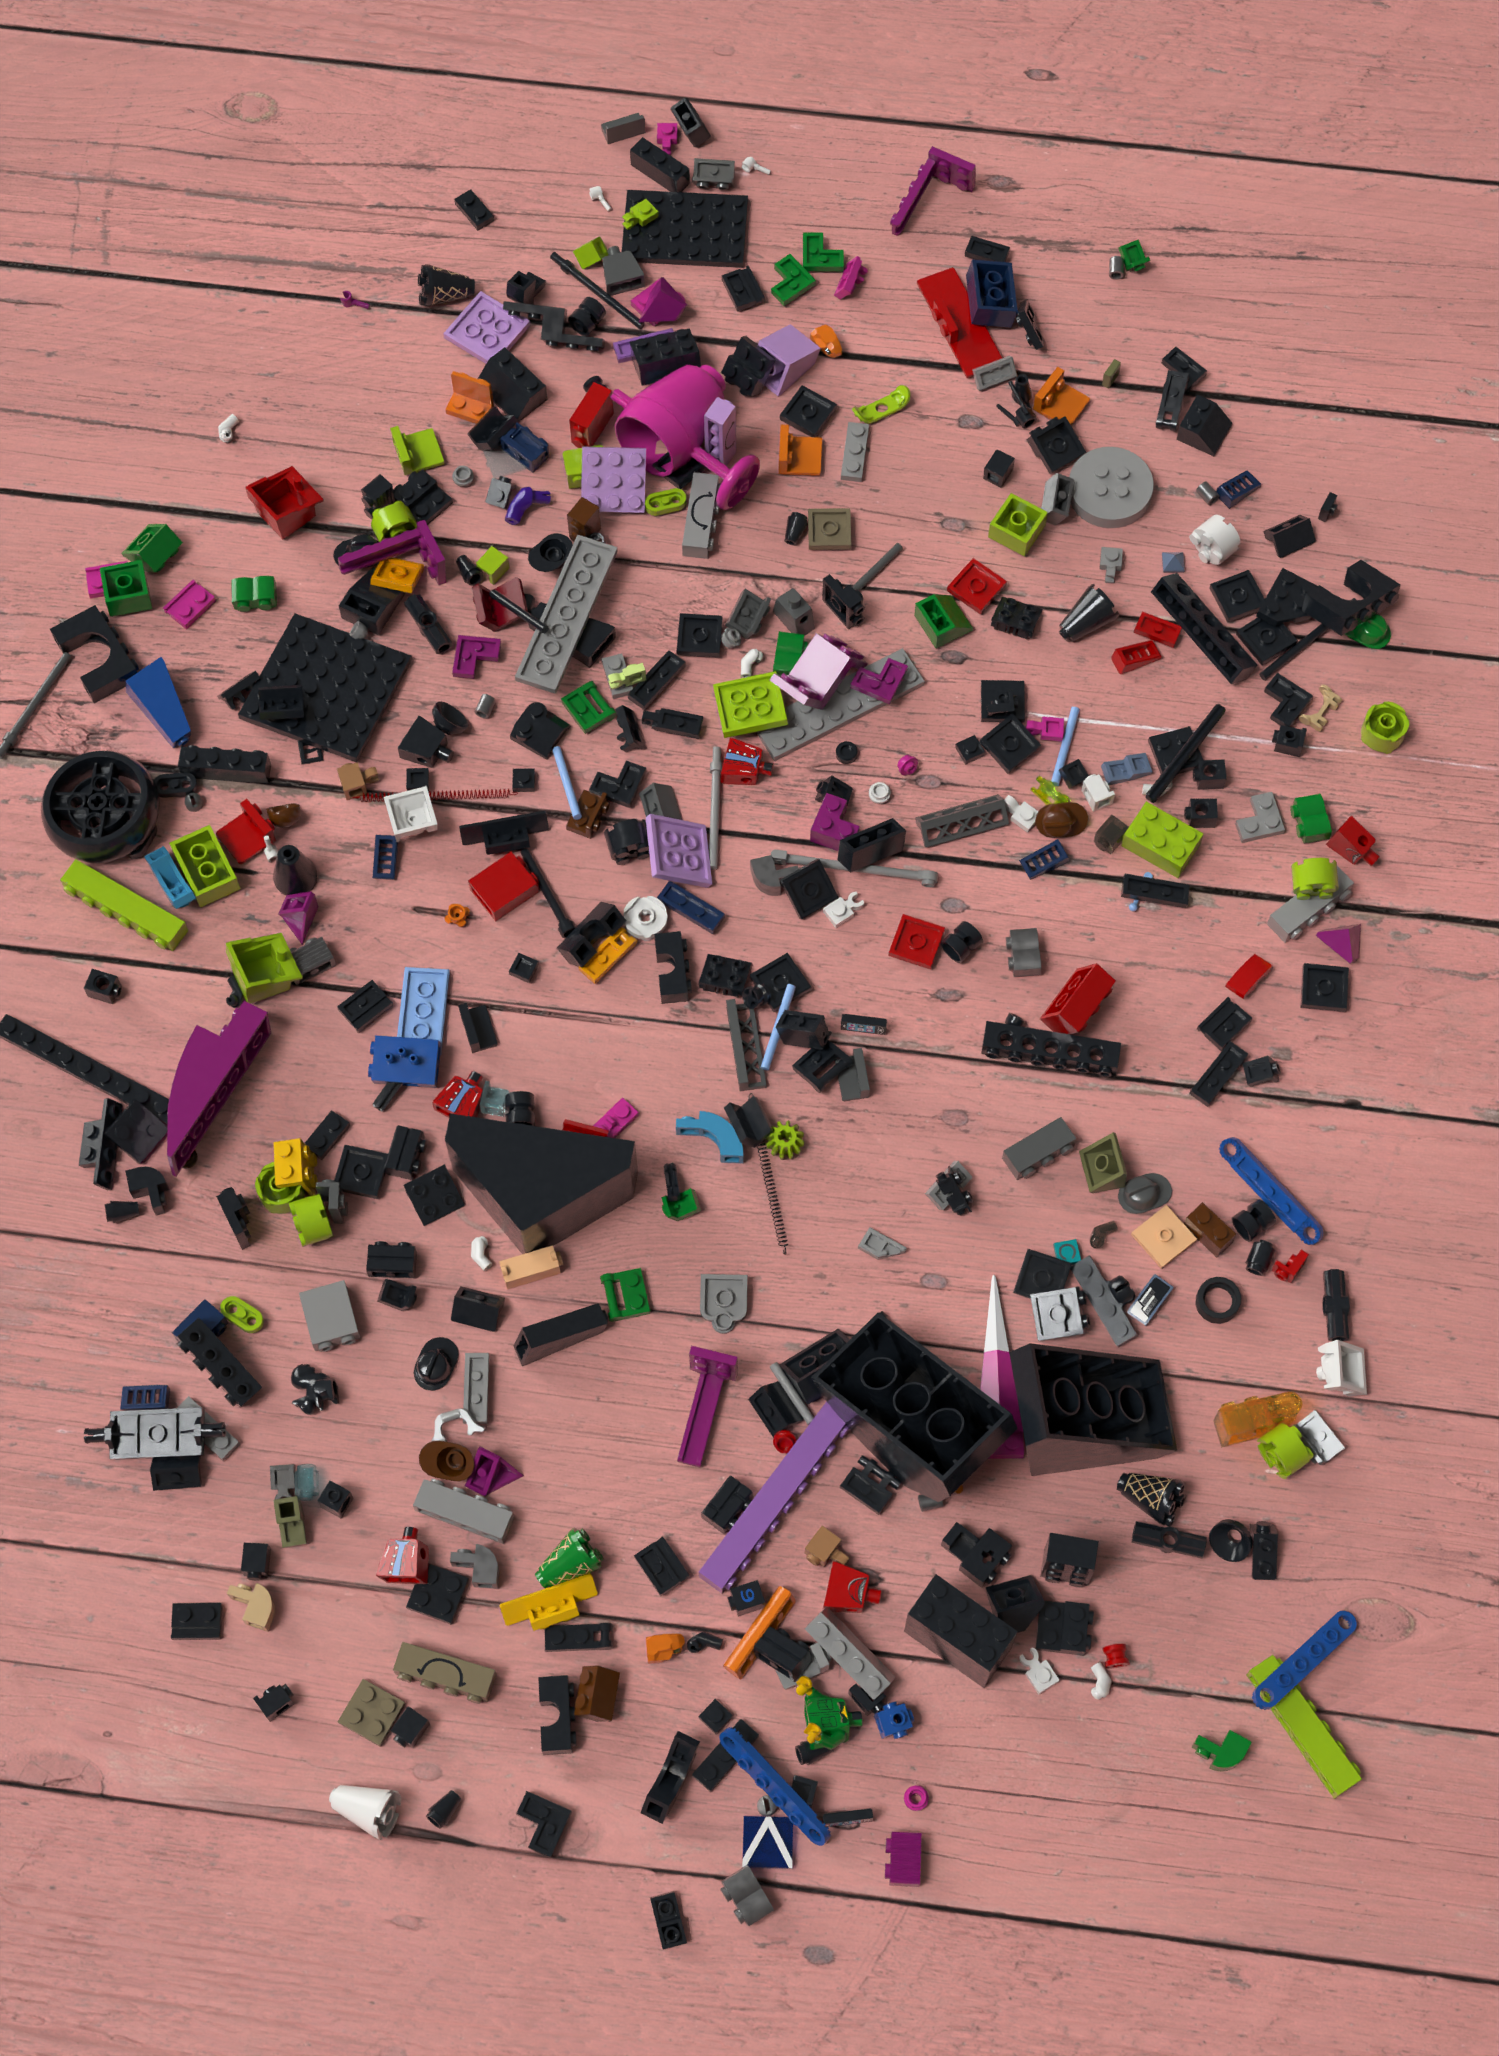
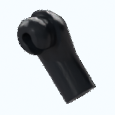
M234 975L227 980L232 992L230 997L226 998V1003L228 1006L236 1008L242 1004L244 995Z

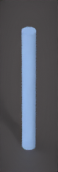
M1071 707L1051 784L1054 786H1059L1061 774L1058 770L1066 762L1080 711L1078 707Z
M556 746L552 751L573 819L578 820L582 817L561 747Z
M787 984L760 1067L761 1069H770L780 1038L776 1025L784 1010H789L796 988L794 985Z

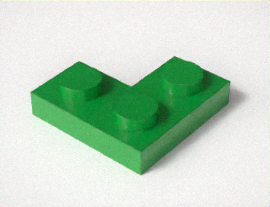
M803 232V267L807 271L844 272V250H823V232Z
M791 254L774 264V269L784 280L771 288V294L783 306H786L816 285V280Z

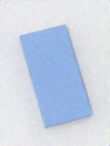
M405 967L397 1037L439 1040L441 1042L440 1055L442 1054L450 978L449 969Z

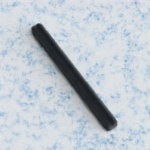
M1216 704L1146 793L1145 798L1148 801L1155 803L1225 714V707L1220 704Z

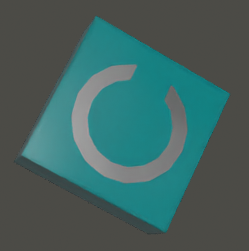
M1076 1239L1053 1244L1056 1258L1070 1262L1072 1265L1081 1261Z

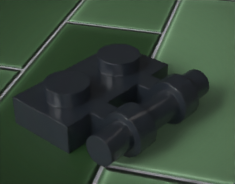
M862 1455L857 1463L863 1466L864 1469L861 1472L853 1467L841 1483L840 1489L879 1515L893 1495L886 1489L887 1486L890 1485L897 1490L902 1482L895 1478V1474L891 1471L887 1472L877 1465L878 1462L873 1459L869 1460ZM873 1473L882 1481L878 1484L868 1476Z

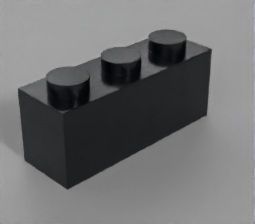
M642 137L630 149L631 166L668 191L682 192L690 184V168Z
M892 818L840 840L837 860L851 873L901 852L904 848L906 830Z

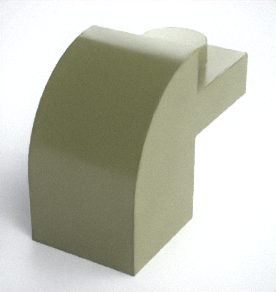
M293 1496L273 1500L276 1522L280 1528L282 1548L307 1544L305 1519L300 1497Z

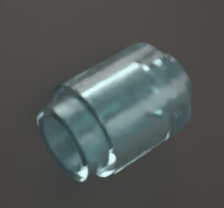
M313 1464L298 1465L295 1472V1496H299L302 1501L314 1500V1496L319 1495V1471L316 1470V1465Z

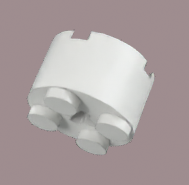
M1220 515L1210 517L1189 536L1190 541L1199 552L1200 560L1204 563L1210 562L1214 565H1219L1240 548L1238 547L1241 543L1238 532L1231 523L1227 525L1223 522L1225 518Z

